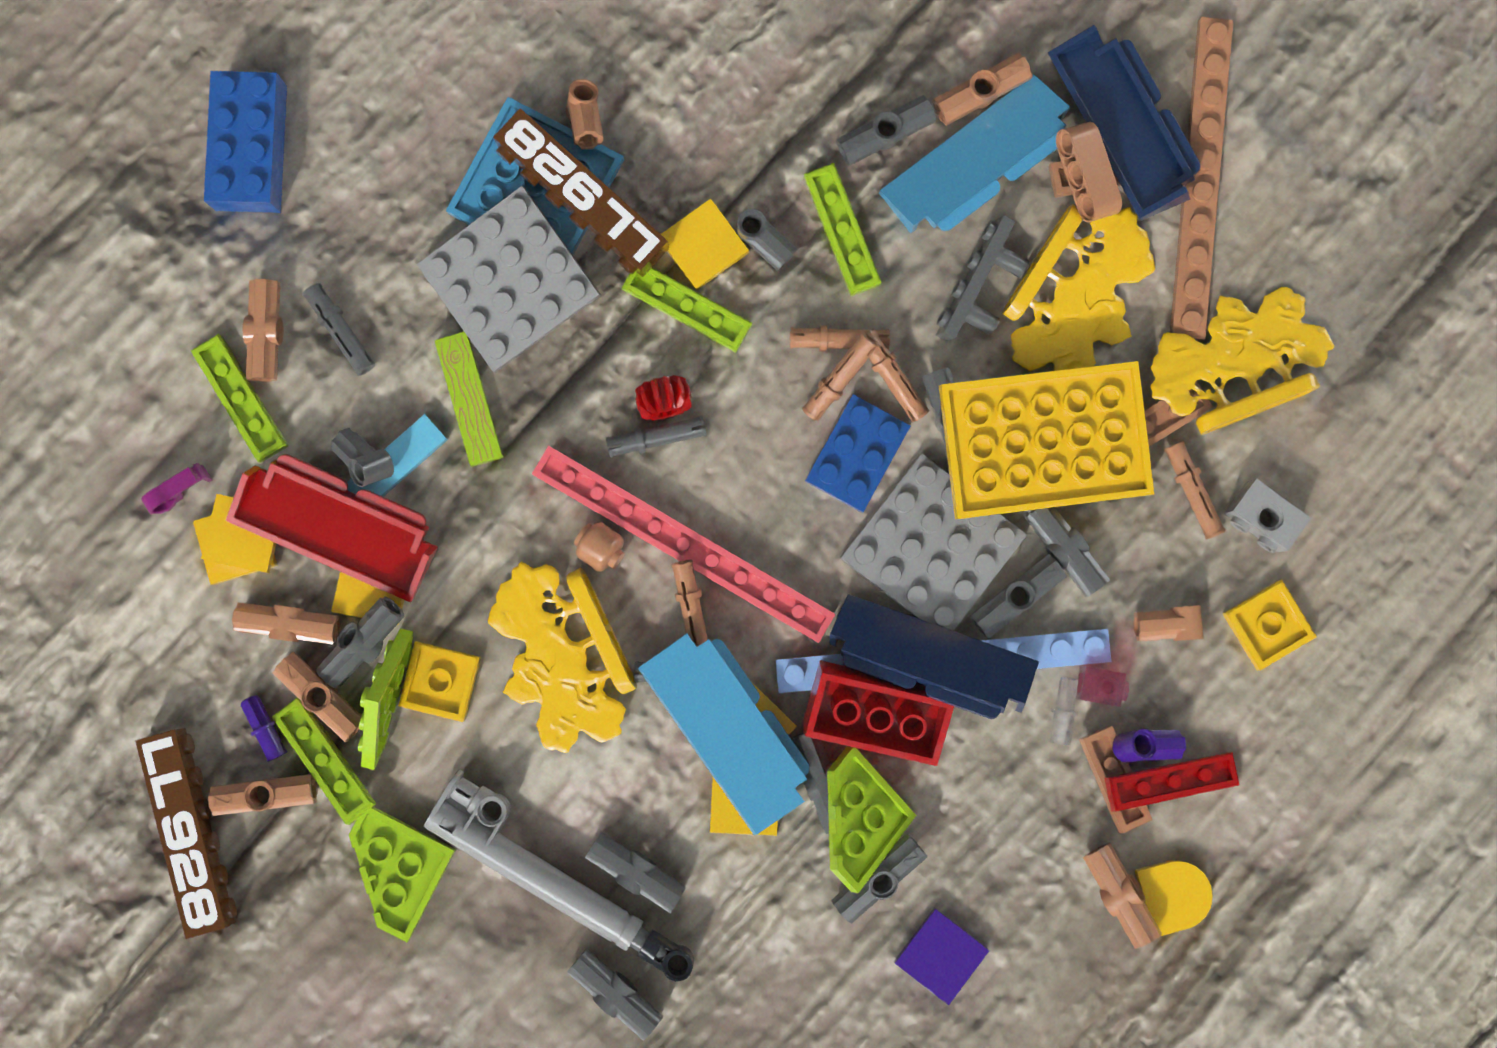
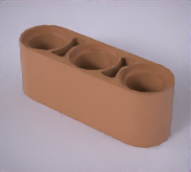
M1086 122L1059 130L1056 135V146L1081 218L1085 222H1092L1118 214L1122 208L1121 194L1098 127L1093 122Z

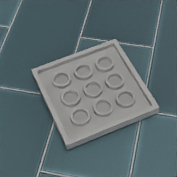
M523 186L519 187L417 263L419 269L493 372L502 369L601 296Z
M921 454L840 559L916 618L954 631L1026 538L1027 534L1001 514L955 519L950 475L925 455Z

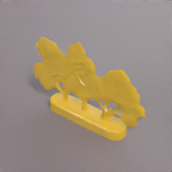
M1071 204L1065 210L1002 311L1003 315L1016 321L1024 314L1028 306L1034 310L1035 320L1029 326L1018 328L1010 335L1011 346L1015 351L1012 356L1014 362L1029 371L1038 369L1050 362L1054 364V371L1093 367L1096 364L1093 342L1101 341L1112 346L1132 337L1129 325L1123 319L1126 313L1124 300L1115 295L1114 289L1116 284L1141 281L1155 271L1153 255L1149 250L1150 241L1148 233L1137 225L1138 217L1137 214L1132 212L1131 207L1122 209L1118 214L1090 222L1092 233L1082 239L1074 238V233L1083 220L1077 207ZM1097 231H1102L1104 233V237L1097 238L1094 235L1097 233ZM1090 242H1098L1104 244V249L1100 252L1091 253L1084 250V246L1089 248L1091 246ZM1065 248L1077 252L1079 257V268L1071 277H1064L1053 269ZM1083 255L1089 256V264L1083 261ZM1048 276L1056 281L1057 287L1055 288L1054 300L1051 303L1038 302L1034 297ZM1042 314L1050 319L1049 324H1045L1041 320Z
M1280 287L1265 295L1257 313L1250 312L1240 299L1220 295L1216 305L1218 314L1211 318L1208 325V331L1212 336L1209 343L1203 344L1196 341L1193 337L1182 333L1166 332L1162 335L1158 345V353L1153 358V363L1150 367L1155 376V380L1150 386L1152 398L1166 401L1171 407L1172 412L1182 417L1190 415L1195 410L1199 399L1216 402V409L1201 415L1196 420V426L1200 434L1204 435L1318 389L1320 384L1313 373L1292 378L1291 370L1294 364L1300 363L1315 368L1324 367L1325 361L1328 359V351L1334 348V344L1325 327L1301 321L1305 315L1306 300L1302 295L1294 293L1288 287ZM1283 353L1287 354L1289 362L1285 365L1281 357ZM1269 368H1273L1283 377V383L1263 391L1260 390L1257 384L1258 378ZM1218 377L1222 379L1220 387L1215 383ZM1234 377L1246 379L1252 395L1235 402H1229L1223 394L1227 381ZM1200 379L1207 381L1212 385L1215 392L1212 393L1210 389L1204 392L1196 386L1195 382ZM1193 389L1199 396L1192 397L1189 390Z
M521 561L518 566L512 569V578L500 584L499 590L496 593V603L491 607L487 620L489 625L502 636L511 639L516 638L524 641L526 644L525 653L515 657L512 666L514 676L508 679L503 693L522 705L534 701L542 705L536 726L542 745L546 749H557L564 753L569 752L572 745L578 739L579 731H584L601 743L621 735L620 724L624 720L626 708L621 702L606 695L603 690L606 679L611 677L616 689L620 693L626 694L637 689V683L634 681L633 672L587 574L581 567L568 573L567 583L574 600L567 602L556 594V589L559 586V573L555 567L544 564L540 567L532 568ZM546 590H550L553 596L546 597L543 593ZM544 602L557 603L555 605L556 608L562 607L563 610L554 614L544 611L542 604ZM574 613H581L591 636L580 642L571 641L565 631L566 620L569 615ZM563 617L561 624L556 625V618ZM594 644L596 645L605 664V670L589 671L587 669L586 648ZM596 683L597 689L593 692H588V687Z

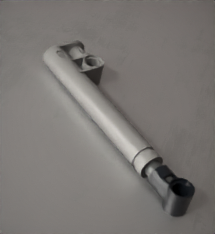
M459 769L430 813L424 828L610 942H615V945L627 951L629 946L639 952L638 957L664 972L669 980L678 982L690 976L694 965V956L688 947L674 943L653 929L651 932H648L641 927L643 924L642 920L634 915L630 916L624 909L499 834L511 812L509 800L504 795L496 794L485 786L478 787L463 778L464 772ZM489 801H495L501 806L502 814L500 818L493 819L487 815L486 806ZM675 955L683 956L687 960L688 966L681 971L674 970L669 964V959Z

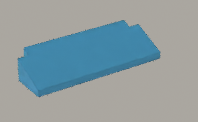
M1033 74L1031 80L1013 89L882 188L879 194L910 233H913L917 229L918 223L925 218L934 229L938 226L943 231H949L999 193L1000 184L998 180L1005 176L1010 181L1017 180L1057 149L1056 135L1059 130L1065 129L1067 126L1061 120L1067 114L1070 106Z
M686 634L638 668L753 835H757L805 802L795 787L807 780L805 775L809 772L808 762L775 715L768 710L763 712L758 710L755 704L759 701V692L723 641L719 639L710 641L708 639L696 647L689 635Z

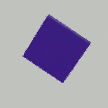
M934 907L894 960V963L947 1005H950L989 950Z

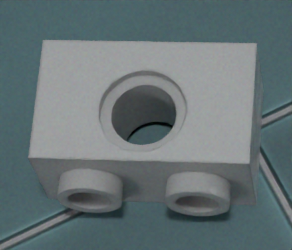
M1258 479L1246 482L1224 513L1231 518L1230 524L1243 533L1248 531L1259 538L1257 543L1271 553L1275 551H1288L1311 519V517ZM1262 510L1267 511L1271 516L1269 527H1265L1260 522L1259 515Z

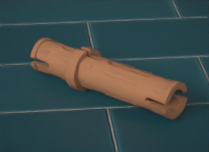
M820 325V328L790 327L789 345L790 349L819 348V352H826L827 349H851L862 332L867 333L871 330L827 329V325ZM875 330L889 351L890 338L888 336H890V330Z
M874 329L868 331L867 333L873 336L880 345L869 357L873 364L871 368L875 373L878 372L886 382L911 422L918 421L930 411L929 408H927L910 381L895 361L897 358L895 354L888 351Z
M862 332L827 378L821 379L818 383L819 388L802 407L807 416L819 421L829 406L835 400L838 401L842 397V391L866 363L871 354L880 346L873 336Z
M1181 441L1164 449L1177 475L1174 479L1177 484H1181L1204 532L1205 539H1211L1226 532L1199 476L1202 472L1199 467L1195 468L1185 442Z
M684 560L671 564L678 591L675 594L677 602H680L685 632L692 639L696 647L708 640L699 599L702 597V592L700 588H697L693 560Z

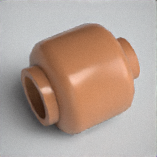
M602 522L595 523L594 525L588 523L579 532L574 541V545L577 546V557L597 572L604 571L609 566L615 569L625 555L622 551L623 537Z

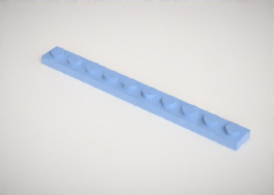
M1108 629L981 640L1039 661L1037 669L1112 662ZM841 654L775 660L778 693L812 690L819 660L844 665L843 656Z

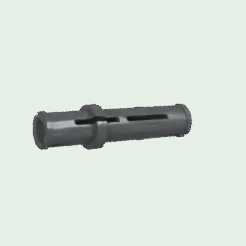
M321 283L308 287L303 292L304 298L307 299L317 314V321L320 326H325L357 376L364 375L375 367V363L342 317L343 311L341 308L334 305Z
M703 416L644 430L638 427L634 428L635 432L605 437L607 447L621 444V446L609 448V456L613 458L614 456L639 451L641 454L645 453L648 448L702 436L706 437L705 427L691 430L692 427L705 425Z

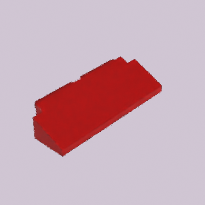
M283 454L271 462L268 471L255 465L242 473L225 520L410 603L414 600L438 549V546L424 541L429 526H426V518L423 514L367 489H361L356 494L348 491V483L344 479L288 454Z

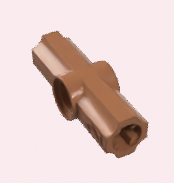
M1018 52L987 70L977 71L971 79L933 99L932 103L937 116L947 126L978 108L988 107L992 104L993 100L1031 80L1033 75L1026 58ZM983 84L987 86L990 93L986 95L978 93L975 85Z
M249 280L248 316L244 317L242 331L244 343L247 345L246 379L251 381H277L278 346L283 342L284 327L282 318L279 316L280 282L275 280Z
M237 602L232 617L233 631L269 635L271 639L292 642L304 640L335 645L340 630V616L304 612V609L280 605L269 607Z
M291 652L276 666L272 674L301 700L305 709L314 712L344 742H348L360 731L359 722L362 715L338 693L337 689L327 685L318 676V673L298 654ZM318 688H322L327 696L322 706L317 705L313 699L314 692Z
M311 774L211 786L208 795L209 809H211L212 816L315 804L317 803L318 794L317 782ZM261 786L267 788L270 794L266 804L262 803L257 796L258 789Z
M1110 842L1086 854L1083 859L1101 888L1099 892L1106 909L1113 917L1117 916L1134 948L1143 947L1161 937L1162 932L1144 903L1145 896L1142 888L1133 875H1128Z

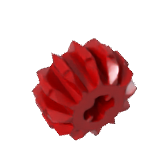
M664 375L661 378H653L651 381L643 382L635 389L637 409L640 411L641 417L646 420L654 421L657 419L664 420L669 417L673 418L676 415L683 414L692 407L690 387L687 384L686 378L672 375L666 377Z

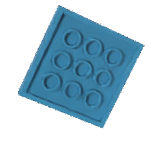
M507 97L446 212L470 225L519 187L523 186L572 255H574L588 228L586 227L584 230H581L569 218L571 213L563 205L558 209L545 197L544 194L547 191L541 185L537 184L534 187L520 174L523 169L514 161L511 165L505 162L496 152L498 146L493 136L521 108L609 188L625 160L624 156L601 144L593 149H581L580 146L574 144L572 129Z

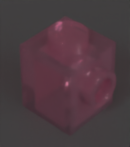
M1080 666L1074 699L1121 707L1122 701H1126L1129 693V682L1125 681L1126 674Z

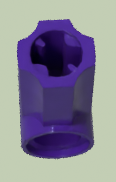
M1139 729L1118 734L1114 738L1112 748L1116 758L1125 763L1149 760L1182 759L1183 753L1186 750V741L1179 730Z

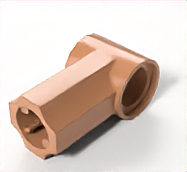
M577 79L570 84L565 111L570 119L574 144L580 146L581 149H593L603 142V132L597 104L599 90L592 81L587 79Z
M1201 605L1171 607L1170 610L1134 613L1133 625L1137 641L1204 639Z

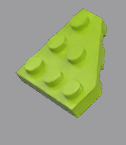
M400 628L395 639L388 641L384 652L385 660L383 664L377 663L372 677L373 684L371 687L366 686L362 693L360 707H364V711L359 722V729L363 730L358 744V752H362L361 767L375 770L389 736L387 731L392 713L396 711L402 690L400 684L405 667L407 668L412 653L413 631Z
M846 746L827 770L830 870L851 892L859 893L917 815L857 748Z
M372 807L356 820L349 833V838L359 861L360 874L366 893L369 894L377 928L408 943L456 849Z

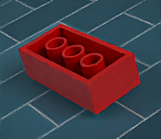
M819 660L803 720V727L806 737L937 766L954 706L928 697L925 692L926 686L916 683L913 688L905 689L854 671L844 665Z

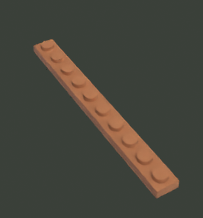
M1201 17L1197 24L1187 140L1200 162L1201 169L1194 175L1195 181L1183 185L1187 188L1191 200L1181 203L1170 333L1187 334L1198 342H1203L1206 337L1233 20Z

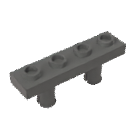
M1004 215L994 222L991 220L987 224L981 235L984 242L980 250H974L966 264V267L970 269L965 279L960 278L951 295L955 298L950 308L945 307L936 324L940 327L936 336L945 341L956 338L965 322L988 335L994 332L1000 318L975 305V299L992 266L995 264L1018 278L1024 274L1030 261L1005 247V241L1015 224L1014 220Z

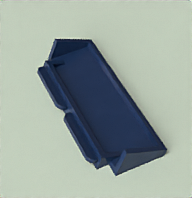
M1093 25L1049 51V57L1085 122H1093L1098 127L1112 170L1140 221L1191 200L1187 188L1183 185L1195 181L1194 175L1201 169L1200 162L1172 112L1167 109L1158 112L1154 106L1160 101L1161 93L1133 43L1130 40L1118 42L1117 38L1104 45L1096 26Z
M850 594L847 595L830 632L829 645L836 647L839 639L845 641L841 649V656H843L845 667L905 689L913 688L916 683L926 686L925 692L928 697L988 719H995L1000 713H1004L1008 700L1018 703L1015 711L1022 713L1039 661Z

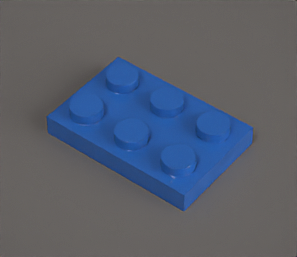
M853 394L805 482L863 513L911 425Z

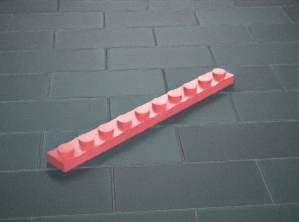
M550 446L547 447L532 472L533 476L678 561L693 560V569L817 643L821 641L836 615Z

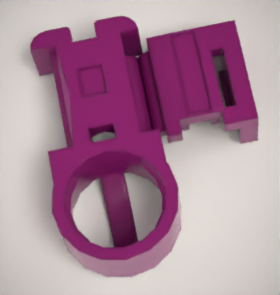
M195 463L191 468L187 467L159 486L148 491L142 496L141 500L150 514H163L170 511L177 502L184 499L183 491L201 480L210 483L212 478L204 465Z

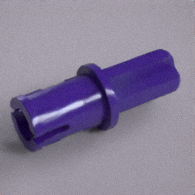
M253 695L244 699L241 702V708L253 730L250 734L251 736H256L267 758V762L286 754L288 751L285 749L274 727L276 723L271 721L260 697Z

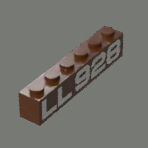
M521 108L493 136L498 146L496 149L497 154L509 165L514 161L523 169L520 174L532 186L541 185L547 191L544 194L545 197L555 207L559 209L563 205L571 213L569 218L581 230L587 227L596 235L593 240L605 252L608 253L610 250H613L620 257L618 263L631 275L636 271L641 277H644L669 250L668 241Z
M181 728L135 740L185 939L231 926L236 923L234 917L237 915V908L234 899L228 895L226 884H228V873L226 867L220 864L217 852L220 850V842L216 832H212L209 818H211L212 812L209 809L208 800L203 798L201 790L203 775L200 768L195 766L192 753L195 751V745L192 736L187 733L186 728Z

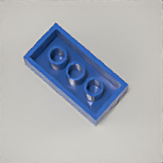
M210 71L204 202L215 211L281 213L287 85L275 72Z

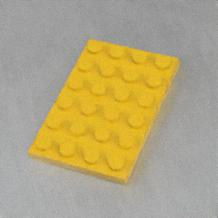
M1138 361L939 385L955 519L1154 495Z

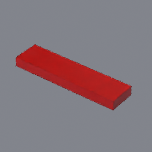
M1225 752L1104 778L1111 812L1240 785L1233 752Z

